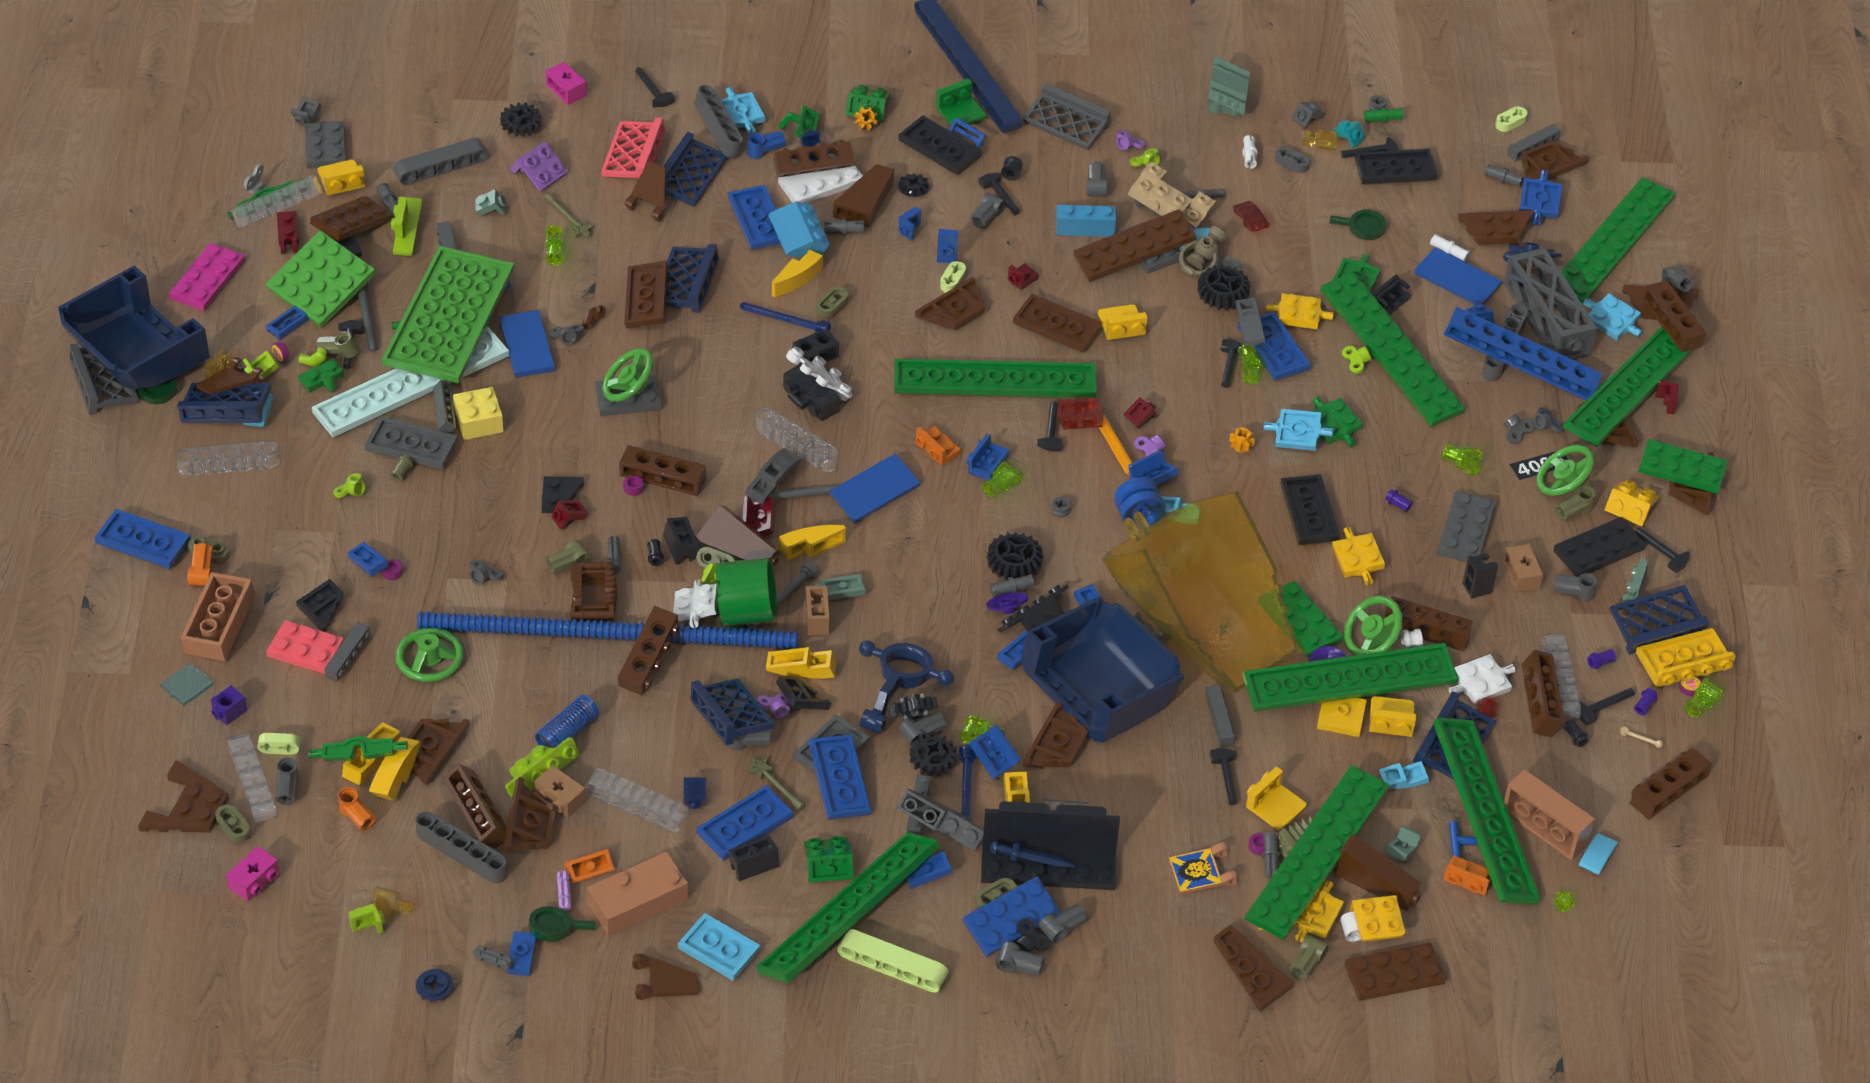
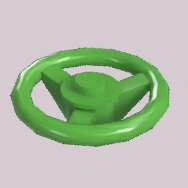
M634 348L619 357L609 368L603 380L602 390L604 397L610 402H622L634 394L641 393L647 387L648 378L653 370L654 360L652 353L645 348ZM634 358L632 364L625 366L620 371L618 377L613 379L620 367L628 360ZM610 388L625 391L620 394H613Z
M1578 444L1566 446L1556 451L1539 468L1536 477L1537 488L1542 494L1552 497L1576 490L1592 472L1594 466L1593 452L1588 447ZM1571 453H1582L1586 457L1576 464L1573 460H1565L1563 462L1559 460ZM1553 465L1555 467L1553 475L1557 481L1549 488L1545 485L1544 478L1549 468Z
M1384 596L1370 597L1359 603L1349 614L1344 626V639L1348 650L1354 655L1388 651L1397 641L1402 630L1403 615L1399 605L1393 599ZM1383 604L1387 605L1393 611V614L1383 619L1376 614L1369 616L1364 610L1371 605ZM1357 618L1363 622L1361 632L1366 637L1361 649L1354 644L1352 639V630Z
M422 628L411 632L401 640L396 649V663L400 671L410 679L420 682H438L450 677L459 669L464 659V648L459 639L449 631L438 628ZM438 637L446 639L453 645L454 649L441 642ZM415 641L418 645V652L411 669L404 661V651L410 643ZM442 658L454 660L443 671L433 674L421 673L425 666L437 665Z

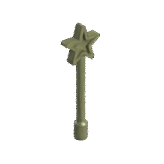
M547 193L544 196L551 205H554L574 224L571 225V229L575 231V238L581 235L587 238L590 237L589 231L593 230V224L585 225L584 220H581L579 223L556 201L552 194Z
M767 757L760 761L751 758L753 766L748 768V774L757 773L759 779H762L764 775L791 801V804L798 811H802L805 808V804L798 797L795 798L770 774L772 773V767L767 765Z

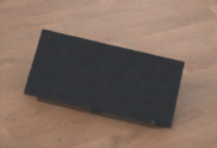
M1008 801L1001 802L999 809H985L981 883L992 884L1001 878H1008L1014 881L1016 885H1022L1038 876L1045 887L1115 890L1116 848L1120 816L1107 815L1106 808L1099 806L1061 804L1057 806L1056 810H1050L1049 806L1044 803ZM994 841H998V844L1012 847L1014 843H1020L1021 849L1056 856L1074 863L1075 867H1057L1018 857L1015 862L1010 859L1011 855L999 852L993 854L990 850V845Z

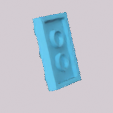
M704 913L678 942V949L734 981L759 953L760 945Z

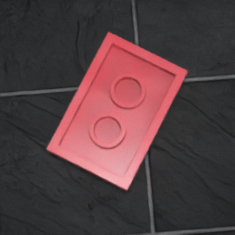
M285 620L266 653L267 657L325 674L324 668L343 643L344 638Z

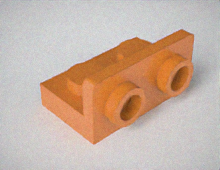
M935 425L926 431L921 427L916 429L915 440L917 445L923 448L941 466L961 455V449Z
M1453 856L1450 864L1447 865L1443 879L1453 885H1458L1473 893L1484 896L1492 882L1487 868L1457 856Z

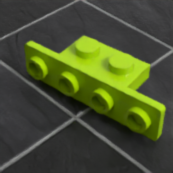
M399 197L398 205H394L395 218L391 220V230L395 231L394 255H413L422 207L421 198Z
M568 737L555 748L543 745L536 746L526 757L517 760L515 765L509 769L511 776L515 778L505 785L511 800L515 781L518 777L525 780L523 784L531 791H534V781L552 765L561 770L576 759L580 753L573 738Z

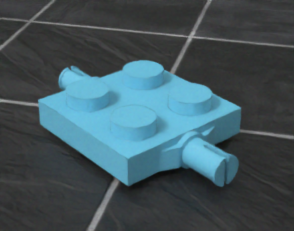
M728 87L726 89L728 97L721 99V102L737 129L745 127L748 134L751 135V132L752 134L755 133L756 129L753 125L765 122V115L753 93L736 94L733 87H730V89Z
M1608 294L1598 303L1588 297L1585 299L1583 305L1592 309L1588 314L1597 329L1615 340H1618L1628 332L1638 338L1642 335L1643 331L1634 326V323L1641 316V312L1611 294Z
M1281 409L1277 423L1264 422V430L1276 431L1275 447L1316 451L1317 442L1321 435L1333 437V428L1321 427V412Z

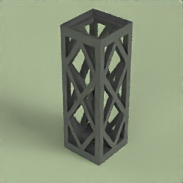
M1546 248L1510 256L1504 285L1516 304H1522L1527 307V321L1542 345L1572 360L1591 356L1597 327ZM1528 262L1526 273L1520 263ZM1532 264L1538 266L1536 275L1530 276ZM1549 274L1553 275L1552 284L1549 278ZM1556 284H1557L1559 293L1555 291V290H1556ZM1526 294H1527V298H1528L1529 303L1525 302V296H1526ZM1541 296L1547 299V305L1545 304ZM1553 306L1559 315L1553 313ZM1571 308L1575 310V318L1573 317ZM1541 318L1545 320V321H1544V328H1543V325H1542V322H1541ZM1548 328L1551 334V338L1547 336Z

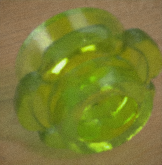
M1560 890L1555 893L1556 897H1554L1553 903L1556 909L1566 912L1574 907L1575 900L1570 892Z

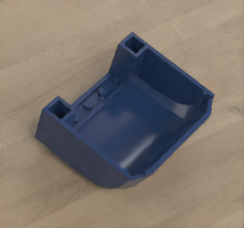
M135 265L58 307L61 324L66 332L118 381L130 389H145L159 385L210 358L205 328L194 318L178 327H175L151 305L146 275Z
M1101 596L1029 630L1021 657L1025 673L1055 703H1061L1062 709L1068 715L1072 714L1077 722L1089 731L1088 735L1095 742H1105L1158 713L1175 695L1184 678V674H1181L1179 668V660L1122 605L1107 603L1102 600L1103 597Z

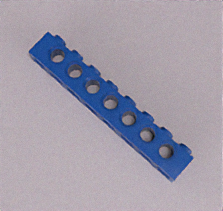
M1457 306L1443 334L1584 400H1587L1597 390L1602 373Z

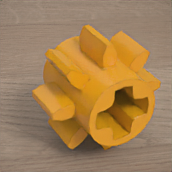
M861 107L860 113L856 112L854 114V117L857 118L854 125L858 124L860 130L867 128L870 131L871 125L877 124V121L874 120L877 113H873L871 107L865 110Z
M1236 428L1235 434L1230 433L1229 441L1231 442V448L1240 453L1249 452V447H1254V433L1250 432L1247 428Z

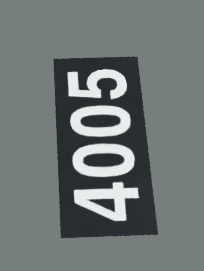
M1555 452L1509 465L1519 480L1537 475L1539 468L1545 460ZM1564 456L1559 460L1563 462L1568 459L1566 456ZM1552 465L1547 472L1553 471L1555 467Z

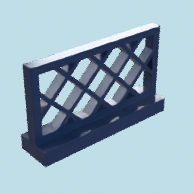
M687 131L663 166L666 168L665 194L694 207L727 159V156L693 139L694 134ZM696 147L702 150L703 153L694 154L692 149ZM715 156L720 158V160L711 162L710 157ZM705 158L707 163L699 164L697 159ZM693 160L694 165L686 166L684 161ZM710 168L711 173L703 174L701 169ZM697 170L699 175L690 176L689 171ZM684 172L686 177L678 178L676 173ZM702 180L703 185L695 186L693 181ZM689 182L691 187L682 188L680 183ZM676 184L678 189H670L667 185ZM693 192L695 197L692 199L685 196V193Z
M708 244L707 249L672 247L667 260V282L673 280L675 283L667 287V293L670 297L666 298V306L691 307L693 313H700L720 259L716 244ZM676 254L685 255L678 260L675 258ZM698 255H704L702 258L698 260L694 259V257ZM688 260L692 262L685 267L682 265V263ZM677 266L680 268L679 270L675 271L674 273H672V272L670 271L671 269H673V268H675V267H677ZM695 267H697V268L699 269L698 271H696V272H694V273H692V274H690V273L688 272V271L694 269ZM684 273L687 276L681 280L676 278ZM692 281L693 284L686 288L684 284ZM678 287L682 289L675 294L672 293V290ZM686 294L688 296L687 300L678 299Z
M191 383L184 401H179L177 405L181 422L261 423V411L270 393L271 384L250 383L217 394H211V397L203 400V397L210 394L204 391L196 394L195 391L200 390L196 386L198 383ZM238 390H243V391H241V392H239V393H237V394L234 393V392H236V391H238ZM258 390H263V391H261V392H259V393H257V394L254 393V392H256V391H258ZM227 395H230V396H231V397H229V398H227V399H225V400L222 399L223 397H225V396H227ZM247 395H250V396H251V397H249V398H247V399H244V400L241 399V398H243V397H245V396H247Z
M1686 585L1616 604L1609 609L1627 643L1626 650L1629 655L1636 653L1637 647L1706 630L1709 624L1706 616H1701ZM1682 593L1685 603L1673 599L1674 595ZM1662 599L1668 602L1666 609L1654 604L1655 600ZM1642 604L1649 607L1648 613L1637 610V605ZM1670 604L1682 608L1680 615L1668 610ZM1623 609L1630 612L1629 619L1620 616L1618 611ZM1652 609L1663 613L1661 620L1650 616ZM1684 609L1693 613L1695 618L1688 619L1683 617ZM1633 614L1645 619L1643 625L1631 621ZM1668 615L1677 619V622L1671 625L1663 620ZM1648 620L1659 626L1657 629L1651 630L1645 627V624ZM1628 625L1640 630L1639 634L1630 636L1627 630Z
M739 679L705 686L699 680L691 682V702L725 745L734 744V737L774 729L775 723ZM736 687L738 690L736 691L728 688ZM723 694L732 696V698L724 697ZM737 698L745 699V700H747V701H746V702L740 701V700H737ZM718 702L724 703V704H727V705H726V706H724V705H719ZM732 706L741 707V709L732 708ZM746 709L753 710V711H756V712H755V713L748 712V711H746ZM728 713V714H732V715H736V716H735V717H731V716H727L726 714ZM741 717L749 718L750 721L744 720V719H740V718H741ZM735 725H740L744 727L736 728Z
M1452 691L1438 718L1452 719L1454 717V719L1473 720L1483 744L1496 720L1458 700L1460 695ZM1459 708L1466 712L1468 717L1459 718L1457 709ZM1481 720L1488 724L1487 728L1478 729L1476 721ZM1433 724L1412 762L1422 761L1454 780ZM1432 754H1440L1442 761L1436 762L1429 757Z

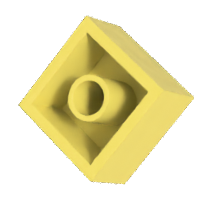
M493 387L453 394L454 413L463 440L503 432L502 413Z

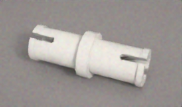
M1247 135L1243 138L1244 148L1242 154L1245 157V167L1248 168L1250 164V169H1253L1257 166L1256 156L1258 151L1255 147V137L1251 136L1250 141V135Z
M1437 234L1430 241L1431 246L1464 262L1470 254V251L1457 246L1454 241H1448Z

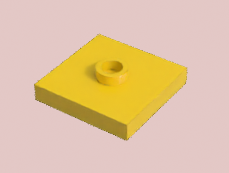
M1351 698L1322 702L1317 729L1359 737L1367 700Z

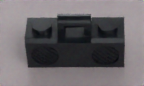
M803 363L783 373V388L789 393L788 398L798 408L803 410L808 407L809 413L813 417L816 416L820 421H824L840 412L841 398L832 389L819 385L816 382L817 377L802 372L800 367Z

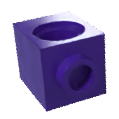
M232 685L211 699L212 715L217 720L223 721L226 725L247 711L245 696Z

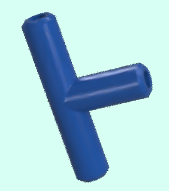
M1449 822L1452 858L1453 856L1461 858L1460 845H1477V840L1473 836H1459L1458 822Z

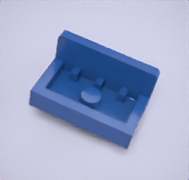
M986 434L983 440L978 442L974 452L970 453L967 458L969 474L991 481L1009 457V449L991 443V435Z
M1161 450L1128 465L1130 480L1146 477L1152 479L1156 486L1163 482H1168L1171 478L1178 475L1177 468L1165 462L1164 452Z
M998 725L993 726L969 743L992 779L1009 771L1021 761L1017 751L1008 742L1004 732L1000 730Z

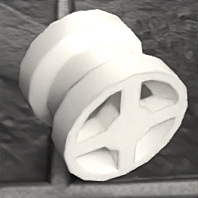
M1420 629L1401 631L1402 649L1423 646Z

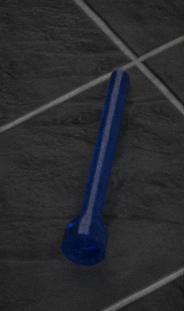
M746 302L740 304L742 310L813 329L815 332L826 328L829 331L831 329V322L825 320L814 322Z
M962 745L959 748V759L963 763L962 815L966 816L967 820L970 821L971 772L976 754L970 745Z

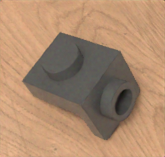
M303 97L298 109L292 108L291 114L299 124L314 123L322 105L318 101Z
M1314 101L1300 102L1292 119L1301 126L1307 127L1312 118L1323 119L1326 112Z

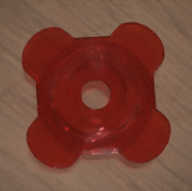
M1488 697L1478 700L1479 706L1477 710L1489 717L1497 716L1498 703Z

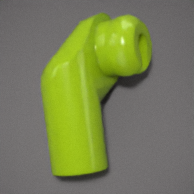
M318 348L317 352L311 356L301 353L298 362L316 367L325 362L328 352L324 348Z

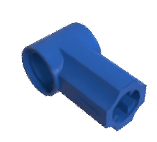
M781 131L764 136L759 133L751 134L748 137V156L753 159H760L764 156V152L785 147L784 134Z

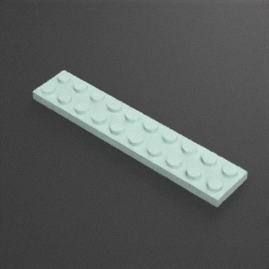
M488 326L485 328L462 378L509 356V350ZM396 368L313 406L312 413L328 433L335 437L433 392L434 386L443 379Z

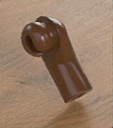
M598 305L586 311L582 323L584 329H591L594 321L604 317L606 308L603 305Z

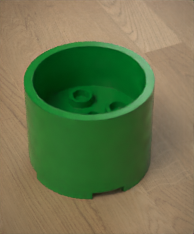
M770 558L719 562L717 564L716 582L718 583L719 596L717 599L721 621L725 623V626L774 622L777 620L776 581Z

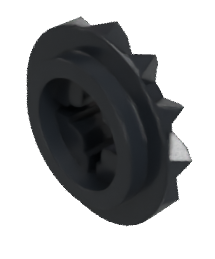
M906 173L905 177H900L898 188L906 196L919 197L928 191L929 183L927 178H923L922 174L915 175L913 173L909 175Z

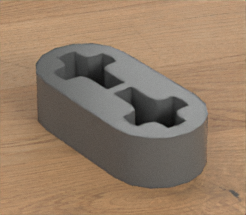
M1280 147L1276 150L1275 161L1278 164L1297 173H1304L1308 170L1309 158L1288 147Z

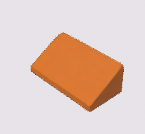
M608 849L564 863L572 884L615 870Z

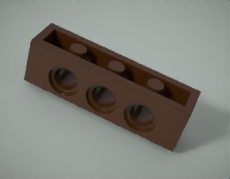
M838 140L828 145L826 143H819L814 147L800 146L794 150L780 149L775 152L773 158L777 179L778 177L852 167L855 164L851 142H845L844 140ZM833 153L837 158L831 159L828 154ZM815 156L818 161L813 162L809 157ZM796 159L800 164L795 165L790 160Z
M1668 281L1647 285L1642 300L1681 352L1702 348L1707 333Z
M630 445L627 446L619 462L621 477L639 476L643 479L644 483L694 496L699 495L706 480V465Z
M1391 596V599L1399 605L1403 615L1402 630L1413 631L1414 629H1420L1423 640L1436 644L1445 643L1446 647L1464 652L1470 637L1473 620ZM1388 606L1384 618L1393 614V611Z
M654 605L618 675V686L639 695H643L645 689L648 690L653 681L652 675L654 671L657 672L662 664L661 657L663 653L667 654L671 646L670 640L672 636H676L679 631L680 624L678 623L677 614ZM657 631L664 632L662 635H655L654 633ZM648 649L655 650L653 653H646L645 651ZM638 667L646 668L644 671L641 672L636 670Z
M1533 650L1521 664L1533 733L1553 737L1565 724L1553 654Z
M1693 747L1687 752L1683 751L1675 761L1666 763L1657 774H1651L1642 785L1637 784L1631 792L1630 804L1650 820L1706 779L1712 763Z
M458 763L443 779L479 841L496 849L504 842L507 826L475 771Z

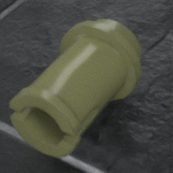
M402 455L398 458V463L390 474L395 481H402L408 469L412 468L413 459L408 455Z

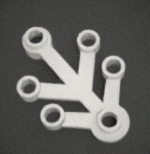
M793 347V349L791 348L788 351L786 358L796 365L802 362L800 370L807 375L817 377L816 382L819 385L833 389L841 400L847 401L848 398H852V388L840 380L842 373L834 367L828 373L824 367L826 361L822 357L816 355L811 363L803 357L804 352L800 348Z

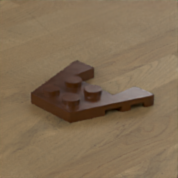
M175 760L167 774L168 781L186 785L169 816L147 810L138 825L139 831L148 832V829H158L159 832H167L169 829H179L181 832L210 833L216 823V810L220 806L226 805L229 799L228 793Z

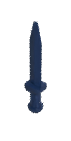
M994 841L990 845V850L993 854L999 852L1011 855L1010 859L1015 862L1018 857L1057 867H1075L1074 863L1062 858L1021 849L1020 843H1014L1012 847L998 844V841Z

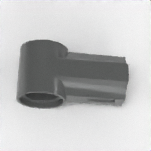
M1094 161L1089 165V178L1087 180L1088 196H1106L1107 194L1105 165L1099 161Z
M986 193L981 200L980 206L971 215L970 220L974 223V226L978 228L985 227L995 215L999 216L1004 210L1005 200Z
M1684 266L1669 267L1662 270V280L1668 281L1670 285H1673L1681 292H1689L1690 288L1693 287V279L1687 275Z
M1589 573L1581 574L1579 577L1556 574L1554 592L1573 594L1582 601H1590L1595 596L1597 579Z
M934 712L918 720L914 718L905 720L900 725L899 731L912 747L913 741L918 742L919 736L925 739L928 733L931 736L944 730L946 724L941 713Z
M735 725L736 728L744 727L740 725ZM770 730L734 737V744L728 746L738 751L746 746L770 745Z
M285 757L277 763L278 774L275 800L282 805H290V803L295 802L298 769L297 762L293 758Z
M1074 905L1058 915L1049 914L1045 916L1039 923V928L1053 944H1057L1066 938L1068 932L1086 923L1087 917L1080 905Z
M1005 942L1001 946L995 964L999 970L1006 973L1017 970L1039 976L1044 956L1022 951L1017 944Z

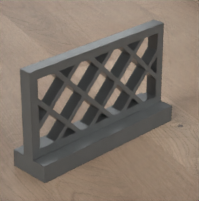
M1047 83L1043 85L1041 94L1023 117V122L1087 150L1090 149L1105 127L1108 128L1111 124V111ZM1042 101H1046L1050 103L1051 106L1041 108L1040 103ZM1062 108L1067 113L1057 115L1056 109ZM1053 110L1054 116L1044 118L1043 112ZM1040 113L1041 119L1034 120L1030 118L1034 114ZM1078 115L1084 120L1074 122L1072 117ZM1069 117L1071 123L1060 124V119ZM1056 120L1058 126L1050 127L1046 123ZM1096 123L1099 124V127L1090 129L1089 124ZM1086 125L1087 130L1077 132V126ZM1073 128L1074 133L1066 134L1063 130ZM1089 135L1090 139L1086 143L1080 140L1079 137Z
M78 343L70 344L69 361L89 415L97 414V408L138 403L135 389H130L125 385L115 382L116 378L114 376L111 379L103 377L102 375L105 372L111 373L98 363L95 358L91 360L84 355L89 353L84 348H79ZM93 366L97 369H100V371L98 373H95L90 371V369ZM98 380L105 383V385L103 387H100L98 385H95V383ZM112 386L118 389V391L113 393L107 389ZM122 392H125L127 394H130L131 397L124 398L120 396V394ZM104 394L110 397V399L101 401L100 397Z

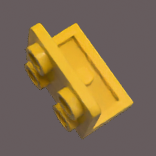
M347 160L318 168V174L327 196L365 187L364 170L362 165L357 166L355 160Z
M1131 304L1098 310V317L1100 322H1102L1107 340L1146 334L1147 315L1145 312L1138 313L1135 305Z
M1625 480L1613 487L1604 510L1643 526L1651 506L1658 502L1660 497L1651 489L1639 488L1635 482Z
M1378 696L1372 697L1369 732L1413 736L1416 722L1413 701Z
M1276 766L1271 772L1267 771L1261 781L1250 786L1247 791L1246 808L1280 831L1306 809V802L1281 785L1283 770Z
M1396 895L1352 900L1349 912H1354L1362 941L1392 939L1404 936L1405 929Z

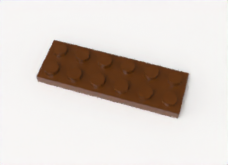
M1178 209L1073 250V253L1086 278L1091 282L1196 240V234L1182 211Z

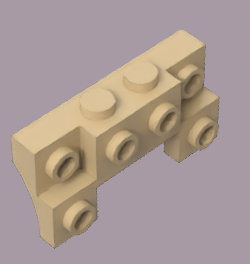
M1150 162L1142 171L1137 181L1131 186L1128 195L1161 216L1180 209L1191 228H1199L1216 201L1200 191L1194 199H1191L1162 181L1167 171Z

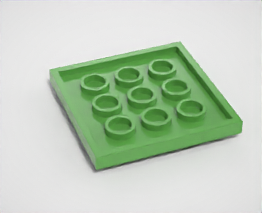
M319 231L265 286L290 306L296 305L307 313L309 319L322 328L377 273L370 265L322 231Z

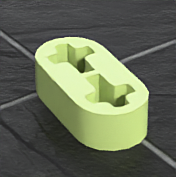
M1516 106L1499 114L1496 119V128L1499 131L1507 132L1524 124L1527 119V110Z
M954 261L949 264L940 280V288L943 292L946 293L961 284L966 275L964 263Z
M263 733L259 736L257 748L260 752L266 754L292 755L299 752L301 740L294 734Z

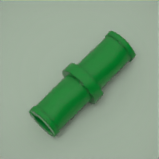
M1402 108L1364 110L1365 122L1381 121L1386 123L1388 120H1403Z

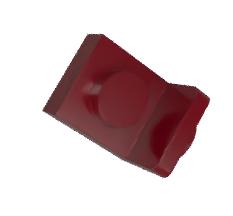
M1026 264L1018 268L1011 265L1008 268V281L1020 290L1038 280V273Z
M1659 381L1655 397L1663 398V405H1667L1666 414L1674 415L1678 402L1679 384Z
M1140 397L1123 414L1138 429L1151 416L1155 419L1158 416L1155 411L1156 406L1151 401L1147 400L1145 402Z
M562 500L557 502L551 517L560 529H565L569 520H585L588 512L579 500Z

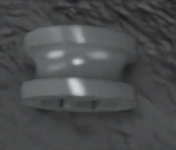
M1379 95L1372 96L1369 109L1381 110V108H1385L1386 99Z
M1056 497L1052 501V514L1057 517L1067 516L1070 512V501L1065 497Z

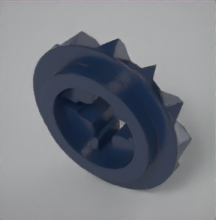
M439 969L423 972L416 981L417 994L423 1000H430L431 1003L433 1000L439 999L442 1001L445 996L449 997L450 991L453 989L451 976ZM435 980H437L438 987H436V990L432 991L431 987L435 983Z

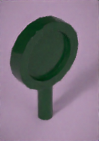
M1373 210L1356 211L1352 214L1351 218L1330 216L1329 223L1349 226L1352 234L1359 239H1379L1386 230L1385 218Z
M172 378L150 388L138 389L139 397L149 404H164L176 396V379Z
M546 906L535 909L530 914L528 927L534 937L542 941L554 942L565 939L570 934L571 929L595 930L596 921L572 920L565 910Z

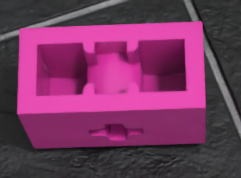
M565 62L545 70L546 85L567 105L586 96L587 83L585 79L580 77Z
M257 846L226 874L228 888L246 901L251 900L254 896L259 895L269 882L277 878L279 874L278 860Z

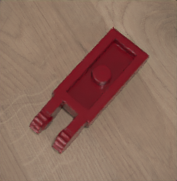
M277 212L278 241L281 254H285L286 245L292 244L293 253H297V244H299L297 212Z

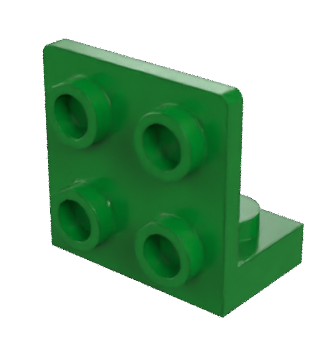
M969 78L936 90L935 108L950 125H952L955 117L968 124L986 118V113L972 98V82Z
M857 85L848 93L846 115L854 116L856 112L860 113L861 107L864 110L871 107V111L877 113L874 120L883 121L886 101L890 98L891 92H886L887 89L875 88L873 90L868 89L866 85Z
M833 836L831 839L811 838L803 842L807 857L809 883L854 879L853 856L848 838Z

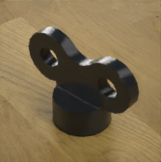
M1024 918L1018 921L1017 931L1021 936L1015 944L1022 951L1030 953L1033 948L1037 951H1045L1049 948V938L1044 934H1038L1034 930L1031 920ZM1023 924L1027 925V930L1023 929ZM1039 940H1043V946L1039 944Z

